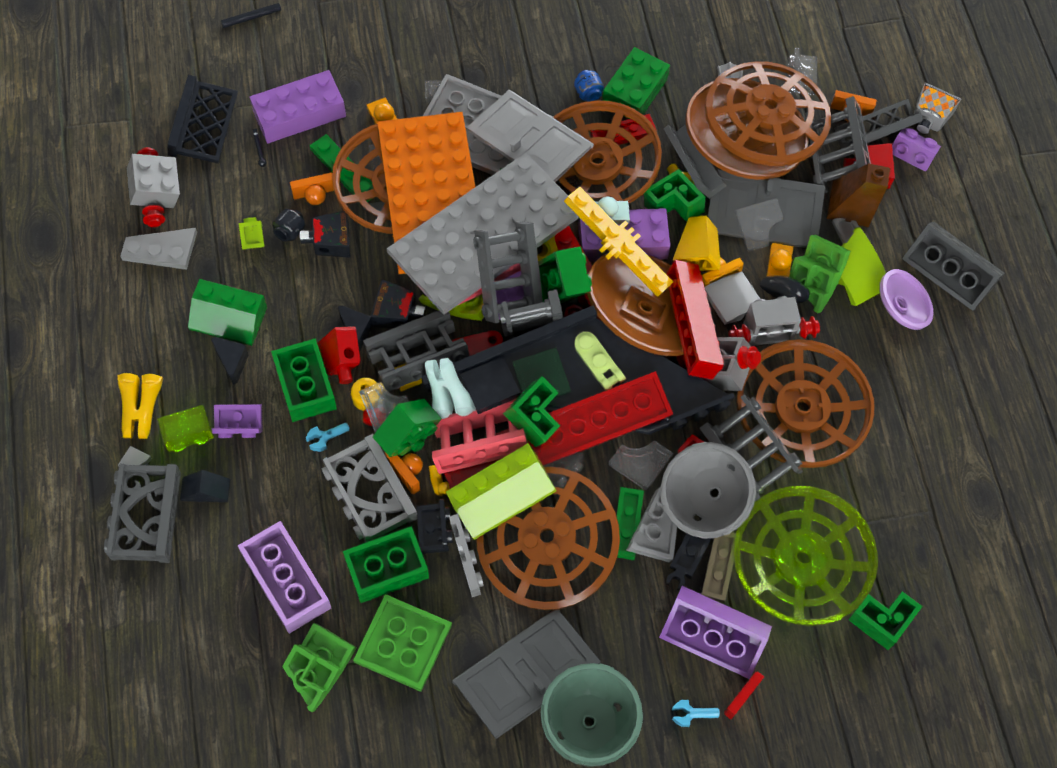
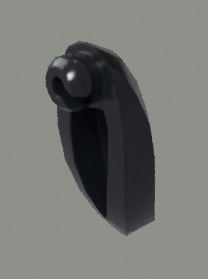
M767 276L760 282V287L773 297H795L797 304L807 301L810 295L807 287L790 277Z

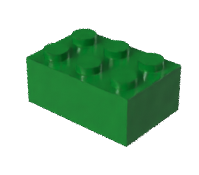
M634 47L603 90L602 101L621 103L644 115L668 80L670 64Z
M581 246L555 251L538 261L543 302L545 299H548V292L557 290L560 304L568 303L591 292L592 281L591 277L587 274L585 266L586 256L582 252Z
M316 338L271 351L292 422L337 409Z
M412 526L343 551L360 603L429 579L428 568Z

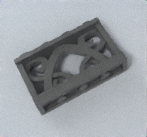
M119 464V470L115 471L114 474L116 491L111 495L112 516H109L107 521V527L110 530L109 538H106L104 542V552L107 553L111 560L170 563L181 472L177 465ZM135 475L141 476L145 480V486L141 487L140 483L134 480L136 482L135 487L128 488V480ZM149 476H166L165 479L152 483L149 479ZM155 492V497L159 494L163 495V499L155 502L152 493ZM147 496L151 506L160 510L161 515L150 518L141 530L131 520L128 513L140 500ZM122 521H123V523L125 524V526H126L127 528H122V529H121V527H122ZM151 525H159L158 531L153 532L152 529H150L149 534H147V531ZM123 536L128 537L125 544L133 542L135 537L138 538L136 544L131 549L123 550L119 547V541ZM143 542L156 547V551L139 549Z

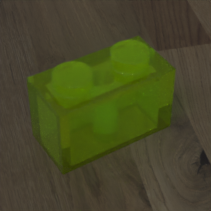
M203 405L157 418L168 452L181 451L186 446L204 444L209 439L214 438L208 415Z

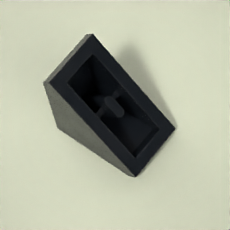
M339 306L338 311L343 326L356 327L360 352L364 344L363 340H366L372 329L371 317L345 306Z
M217 337L212 338L211 341L232 384L238 383L249 356L246 346Z
M200 470L183 477L180 500L228 502L231 480L205 470Z

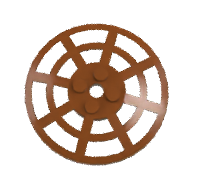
M755 61L733 66L716 78L706 98V120L715 138L733 154L756 164L784 166L804 161L821 148L831 127L830 107L820 88L804 74L777 63ZM754 68L756 71L739 78L737 81L725 78L744 69ZM763 68L778 70L790 74L792 77L789 78L778 73L765 72ZM767 77L777 78L785 81V83L781 87L769 83ZM753 78H759L761 85L752 89L743 83ZM802 81L821 102L812 101L807 91L798 82ZM722 84L731 87L727 94L726 106L713 109V98L717 86ZM795 87L805 100L794 99L789 91ZM736 90L747 94L744 103L733 104ZM767 104H770V105L774 106L775 109H770V108H769L768 106H766V105H767ZM796 107L808 108V116L805 122L795 115ZM814 109L824 110L826 115L825 125L820 136L810 128L814 118ZM745 111L751 122L746 126L739 119L736 112ZM728 114L733 124L742 131L736 141L731 139L722 130L717 122V116ZM790 123L799 128L797 131L787 135L782 133V128ZM758 126L773 130L774 136L764 135L755 130ZM803 134H806L814 142L802 151L786 155L784 143L796 140ZM749 137L761 142L775 143L777 155L758 153L743 147Z
M597 100L573 105L553 117L561 123L573 117L577 126L573 131L594 144L593 148L558 179L568 191L573 193L577 188L570 185L565 178L577 175L583 181L580 187L592 199H602L608 196L613 197L616 201H628L629 204L642 196L653 184L661 166V142L657 131L643 114L621 103ZM594 111L615 113L611 124L591 123L586 125L581 114ZM623 116L637 122L648 135L637 141L628 131L619 127ZM589 131H608L605 138H591L589 135ZM616 134H619L631 145L621 149L613 140ZM652 142L655 150L653 171L641 170L643 160L641 148ZM635 152V168L623 166V157ZM595 158L603 159L599 164L592 162ZM619 174L630 176L623 185L615 188L612 180ZM637 178L649 179L632 196L622 199L619 193L629 188ZM592 184H604L607 192L589 193L588 190Z
M375 124L358 132L342 147L333 166V187L338 203L354 221L371 230L393 234L392 227L383 226L386 220H391L378 124ZM371 138L375 149L365 155L358 165L346 160L355 147ZM377 156L380 157L382 163L378 165L375 171L365 168L372 159ZM342 167L354 172V195L342 196L340 189ZM361 176L372 180V190L361 193ZM378 197L385 204L382 210L378 211L366 200ZM359 202L368 212L377 216L376 221L372 224L355 215L347 204Z
M786 340L773 344L760 352L761 361L757 368H755L764 379L756 395V401L761 406L759 412L764 418L763 412L776 413L781 424L773 431L784 446L803 451L805 462L801 461L800 467L817 468L829 466L842 461L855 452L866 439L874 417L872 390L859 366L838 349L813 340ZM794 350V363L780 366L771 373L761 363L776 353ZM803 350L824 354L837 361L838 364L831 372H828L819 366L803 363ZM754 369L749 370L742 391H737V411L746 405L741 396H743L745 384ZM845 369L852 374L858 383L864 400L850 401L846 389L837 379ZM794 371L795 381L785 386L776 379V377L783 373ZM804 371L815 373L824 379L819 385L804 380ZM831 384L839 393L842 402L831 403L826 393ZM768 385L778 393L775 403H762L763 395ZM804 402L808 405L809 410L802 411L798 408L797 404ZM865 409L863 428L858 438L854 441L843 433L850 422L851 411ZM831 412H843V419L838 430L827 423ZM743 418L741 424L747 433L751 429L746 418ZM788 429L800 433L802 444L790 442L781 436ZM819 429L831 436L823 442L811 444L810 433ZM769 436L762 442L757 437L752 440L760 450H763L773 442ZM836 441L848 447L846 451L834 458L815 462L813 451L826 448ZM775 452L770 455V457L782 463L787 461L784 456Z
M544 467L546 473L570 477L564 489L555 487L556 492L553 494L560 495L555 508L541 507L539 501L531 506L533 511L527 514L524 519L514 516L498 526V550L485 555L482 535L477 538V551L486 576L504 596L517 604L531 609L556 610L571 607L586 600L606 582L618 557L620 534L616 513L609 499L597 485L577 472L564 468ZM579 481L598 496L606 510L592 514L586 503L573 494ZM569 500L580 507L585 517L572 521L564 513ZM610 519L612 546L609 558L607 559L595 553L598 541L596 523ZM506 523L519 528L518 541L507 546L504 543ZM586 526L590 527V544L588 549L576 544V530ZM551 530L554 533V538L551 542L546 543L541 540L540 536L543 531ZM521 550L526 557L530 559L525 573L514 565L509 555ZM571 553L584 558L577 568L566 574L562 561L568 558ZM502 559L508 569L517 578L521 579L516 593L509 590L498 580L489 564ZM590 562L604 568L592 585L574 596L570 581L582 574ZM539 565H553L557 578L540 579L535 578L534 575ZM530 584L541 587L560 585L565 599L542 602L527 599L525 596Z

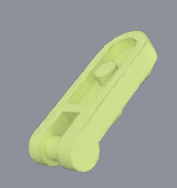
M582 332L576 337L575 349L605 391L612 389V386L618 382L621 384L626 380L622 371L617 367L594 334ZM610 370L613 375L607 379L603 374Z

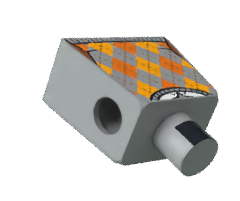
M925 82L914 110V114L921 113L923 121L919 122L917 130L922 134H927L930 129L936 132L940 131L955 113L961 98Z

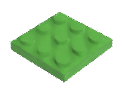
M385 594L353 661L358 665L422 692L451 629L452 622Z

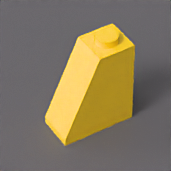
M707 216L688 218L673 261L679 260L697 264L700 271L720 269L718 230Z

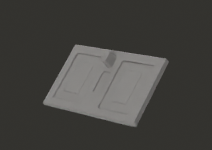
M507 90L504 95L467 127V132L512 162L524 153H527L554 182L594 146L592 142L511 90Z

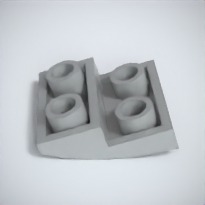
M742 271L721 278L704 287L707 292V299L724 325L742 320L748 312L750 303L760 299Z

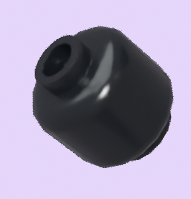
M295 209L282 210L273 221V232L282 241L295 240L300 235V231H303L305 227L303 215Z

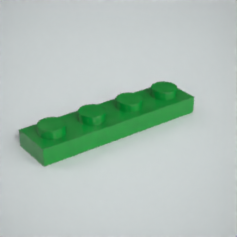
M325 134L310 145V150L333 173V166L341 149ZM342 167L340 182L354 195V172ZM361 176V193L372 190V181Z

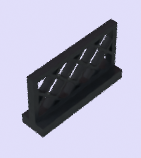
M188 75L167 144L168 156L176 158L177 154L219 164L238 91L196 81V76ZM199 89L207 90L211 95L202 99L198 94ZM222 95L232 96L231 101L224 104L218 97ZM215 99L219 106L210 110L205 103ZM202 105L206 112L197 116L193 110ZM223 110L226 118L218 121L213 114ZM210 116L214 124L205 128L201 120ZM197 122L201 130L192 134L188 127ZM218 127L222 134L213 139L209 131ZM205 134L209 141L200 145L195 138ZM190 140L196 146V148L191 150L183 148V144ZM213 145L217 152L215 156L209 155L203 149Z

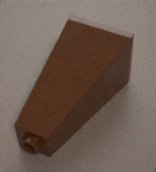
M868 163L834 180L826 219L842 218L846 222L853 220L860 226L869 227L888 187L890 168Z

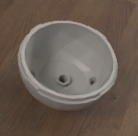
M713 442L693 444L678 453L668 464L664 472L660 491L662 506H664L665 512L671 521L680 530L700 538L721 537L739 528L749 518L757 495L755 478L746 460L736 450ZM729 465H733L735 467V471L728 468ZM718 489L719 495L715 498L712 497L711 491ZM697 515L702 518L701 521H696L694 516Z

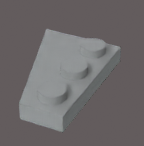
M196 228L126 237L121 252V259L123 261L187 270L197 230Z
M660 487L656 489L626 551L671 562L674 558L677 526L671 521L665 512L664 506H662Z
M458 514L449 516L471 596L481 595L479 587L484 586L480 572L475 573L473 567L474 564H477L474 550H468L467 542L471 541L468 530L466 528L462 529Z

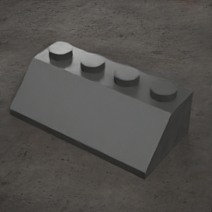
M931 222L925 227L902 258L972 311L975 310L1005 274L935 222Z

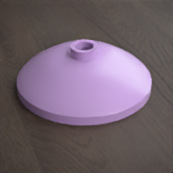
M893 269L883 275L880 282V296L890 316L902 326L913 330H921L928 326L933 319V305L923 285L914 276L903 270Z

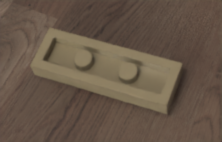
M734 532L713 538L701 592L702 595L720 603H724L726 600L740 535Z

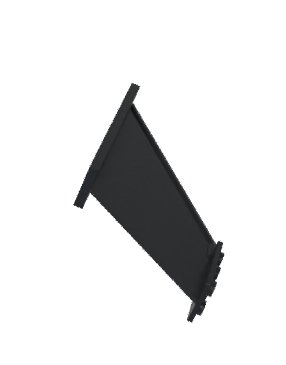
M594 305L453 363L457 376L466 390L467 388L461 373L502 356L506 360L520 394L532 382L543 376L558 392L555 398L544 408L550 413L605 391L575 349L576 337L582 332H590L596 336L626 377L624 382L621 384L618 382L612 386L613 388L655 371L658 375L673 416L633 432L650 435L665 428L667 430L673 428L676 431L685 427L689 420L694 419L695 422H698L708 417L707 415L713 410L719 413L728 409L731 401L735 398L733 393L727 394L699 377L688 375L687 370L665 357L644 351L624 341L601 320L597 319ZM609 370L603 375L608 379L613 374ZM427 374L423 375L424 384L428 392L432 390Z

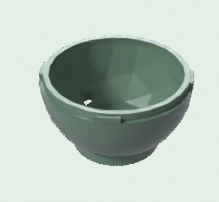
M601 663L580 664L568 668L559 674L548 686L541 705V721L547 740L564 759L587 767L603 766L618 760L636 743L643 723L642 704L631 682L613 667ZM616 703L621 707L619 712H617L614 706ZM586 718L593 719L594 724L592 726H587L584 720ZM557 733H561L563 740L558 737Z

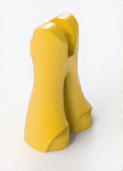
M131 373L117 375L122 399L123 438L132 439L135 421H139L138 438L147 439L151 429L155 401L161 389L163 377L155 374L142 375L141 402L137 410L140 378L138 375Z

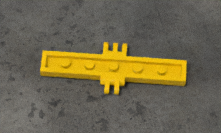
M581 187L564 200L579 218L602 240L601 244L603 246L599 251L603 253L608 250L609 253L605 256L608 260L613 256L616 259L619 257L657 297L673 283L667 274L635 243L641 236L638 233L634 236L631 235L635 231L633 227L629 230L625 229L629 224L627 221L618 226Z

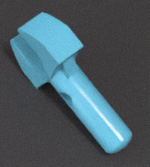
M347 423L327 431H321L316 426L310 429L306 436V441L309 442L314 438H319L320 440L317 443H313L309 447L313 451L321 452L327 449L326 443L329 439L348 432L350 428Z
M680 700L672 708V710L681 709L685 713H689L685 717H673L672 720L681 727H689L690 721L693 718H719L720 716L718 708H693L689 705V700Z

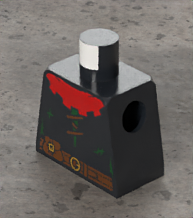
M345 211L314 217L312 219L313 230L300 231L301 244L313 243L316 255L351 257L348 214Z
M381 280L371 314L372 327H399L409 323L411 317L417 319L424 317L426 307L415 304V292Z

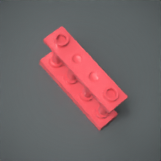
M516 399L481 414H478L477 410L467 416L453 413L447 418L441 419L437 424V430L434 432L436 438H441V449L432 451V459L438 473L442 474L502 459L529 443L524 429L518 430L503 415ZM508 421L509 432L496 435L495 424ZM486 427L487 438L473 441L472 430ZM463 432L464 444L451 447L450 435Z

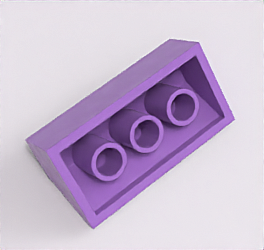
M682 586L659 638L750 679L769 639L772 626Z

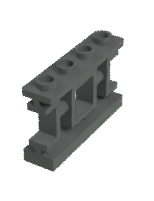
M440 310L363 340L367 357L371 363L375 364L383 360L386 369L378 371L380 381L383 383L386 392L420 380L423 375H426L425 362L428 360H436L440 369V360L443 358H449L450 361L455 363L469 357L468 346L463 338L453 342L449 338L448 334L455 332L454 322L451 320L449 312L443 315ZM440 334L441 337L434 339L432 341L429 338L434 335ZM425 344L428 352L411 359L409 358L407 350ZM446 345L447 349L440 352L436 351V348ZM398 350L399 354L388 357L387 354ZM401 362L405 363V366L394 369L393 367Z

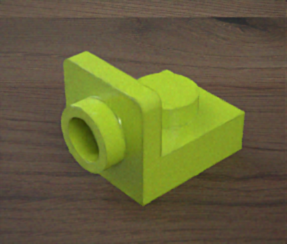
M256 217L243 219L244 223H239L242 250L265 247L262 222L257 221Z

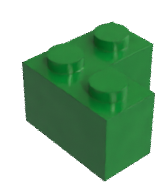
M678 169L650 186L644 193V206L647 209H666L667 213L675 209L687 222L689 217H697L704 213L705 196Z
M541 376L532 382L503 413L518 430L524 429L527 439L534 447L545 443L560 427L544 409L558 392Z
M903 591L896 597L889 608H886L868 594L848 620L885 649L889 650L898 641L923 606Z

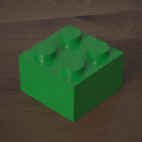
M425 399L400 403L396 405L373 435V439L389 457L403 456L409 452L415 453L423 448L425 439L437 430V424L442 418Z

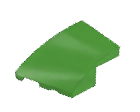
M810 235L805 255L794 258L789 277L799 281L809 289L810 295L808 300L814 306L813 310L816 313H821L843 274L851 251L817 235Z
M313 623L301 645L295 644L282 666L288 677H291L294 687L302 695L308 705V710L314 712L327 696L357 648L317 623Z

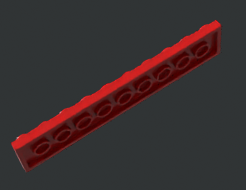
M655 371L550 412L549 414L560 427L545 443L534 447L529 440L528 442L542 465L545 466L673 416V412ZM509 429L496 433V435L508 433ZM498 460L444 473L450 489Z

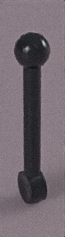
M257 128L252 129L259 155L258 164L261 167H265L267 162L263 158Z

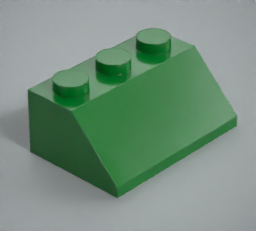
M199 279L191 299L188 329L253 346L267 310L264 295Z

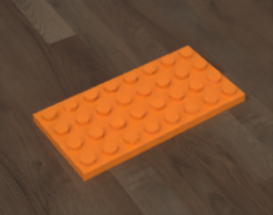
M463 112L378 122L394 243L475 188ZM397 264L398 273L406 274L403 271V269Z

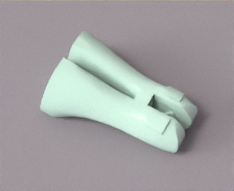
M449 358L440 360V369L436 360L425 362V370L432 390V408L442 419L451 415L454 408L456 414L460 416H467L476 410L470 394L460 382L453 362Z

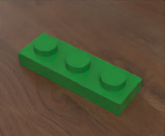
M620 488L616 515L620 534L617 558L635 559L636 553L626 551L640 523L643 490Z

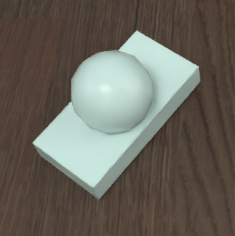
M607 196L596 202L616 224H622L624 221L629 223L628 201H616L613 197Z

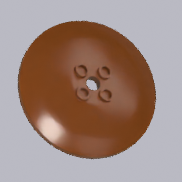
M728 78V79L737 81L739 78ZM753 80L743 83L752 89L761 85L760 82ZM713 82L701 87L691 98L685 117L687 132L696 149L716 167L738 177L765 180L783 176L800 164L798 162L784 166H767L744 160L733 154L715 138L706 120V98ZM722 84L717 86L713 98V109L726 106L727 94L731 87ZM736 90L733 104L744 103L747 94ZM770 104L766 105L770 109H775V107ZM796 108L795 115L805 122L801 113ZM745 111L736 112L739 119L746 126L751 122ZM728 114L717 116V122L722 130L731 139L736 141L742 131L733 124ZM790 123L782 128V133L787 135L797 131L799 128ZM759 126L755 130L764 135L774 136L773 130L764 129ZM803 134L796 140L784 143L786 155L807 148L809 137ZM749 137L743 147L758 153L777 155L775 143L761 142Z
M606 255L600 257L588 273L591 277L592 286L591 292L587 294L591 305H594L597 315L602 322L617 336L639 349L663 356L684 355L669 288L657 297L619 257L616 259L613 256L609 260L605 257ZM648 255L664 273L668 272L671 265Z

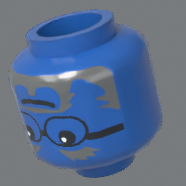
M591 70L581 71L574 82L575 89L582 100L596 101L602 96L604 84L597 72Z

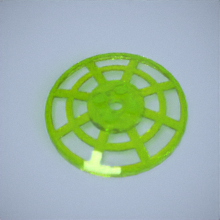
M792 486L766 494L755 502L749 518L737 528L734 539L733 558L740 582L748 595L769 614L793 624L816 626L829 624L844 618L863 602L871 591L876 579L878 552L875 539L868 524L851 504L823 489L809 486ZM805 496L803 510L787 511L776 516L768 505L784 497ZM815 498L834 505L844 512L849 519L840 526H837L827 517L813 512ZM761 510L768 522L759 532L755 544L741 541L748 522L755 513ZM802 518L801 529L787 532L780 523L788 519ZM814 520L823 524L832 532L823 538L818 533L810 530L811 521ZM854 526L858 528L865 542L868 562L853 561L852 549L845 533ZM772 528L780 538L775 549L762 546L765 536ZM836 540H839L842 545L845 560L833 559L830 545ZM740 550L754 554L755 569L761 582L752 588L748 584L742 570ZM801 552L806 553L809 556V562H800L797 554ZM761 556L774 559L777 571L769 577L766 576L763 570ZM830 569L844 570L840 583L834 589L825 577L830 572ZM852 571L867 572L866 581L861 592L849 604L840 593L849 583ZM785 579L795 585L794 597L781 592L774 585ZM816 584L826 594L816 599H804L805 587ZM769 590L779 599L794 605V616H787L772 609L758 595ZM832 600L842 610L825 618L804 619V606H818Z

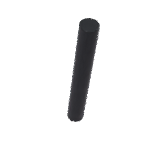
M279 3L223 19L221 24L223 28L282 11Z

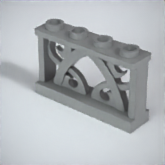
M373 434L329 458L322 459L324 467L321 470L327 481L332 480L334 484L332 490L337 500H343L345 506L342 508L348 520H354L356 526L353 529L359 540L363 538L365 543L407 522L410 523L417 519L415 507L381 447L373 439ZM366 450L369 451L359 462L352 458ZM342 462L351 463L355 467L354 470L349 467H343L347 471L345 476H340L336 472L337 466ZM367 467L370 471L372 467H376L378 472L372 475L366 472L365 469ZM361 475L372 481L385 479L386 483L378 492V503L368 502L355 496L356 487ZM341 483H348L347 493ZM391 493L393 497L391 499L385 498L387 504H383V494ZM354 506L362 510L359 515ZM403 511V514L387 521L386 513ZM376 513H381L382 519L379 526L369 528L365 525L364 519L366 517H371L373 523L376 520Z

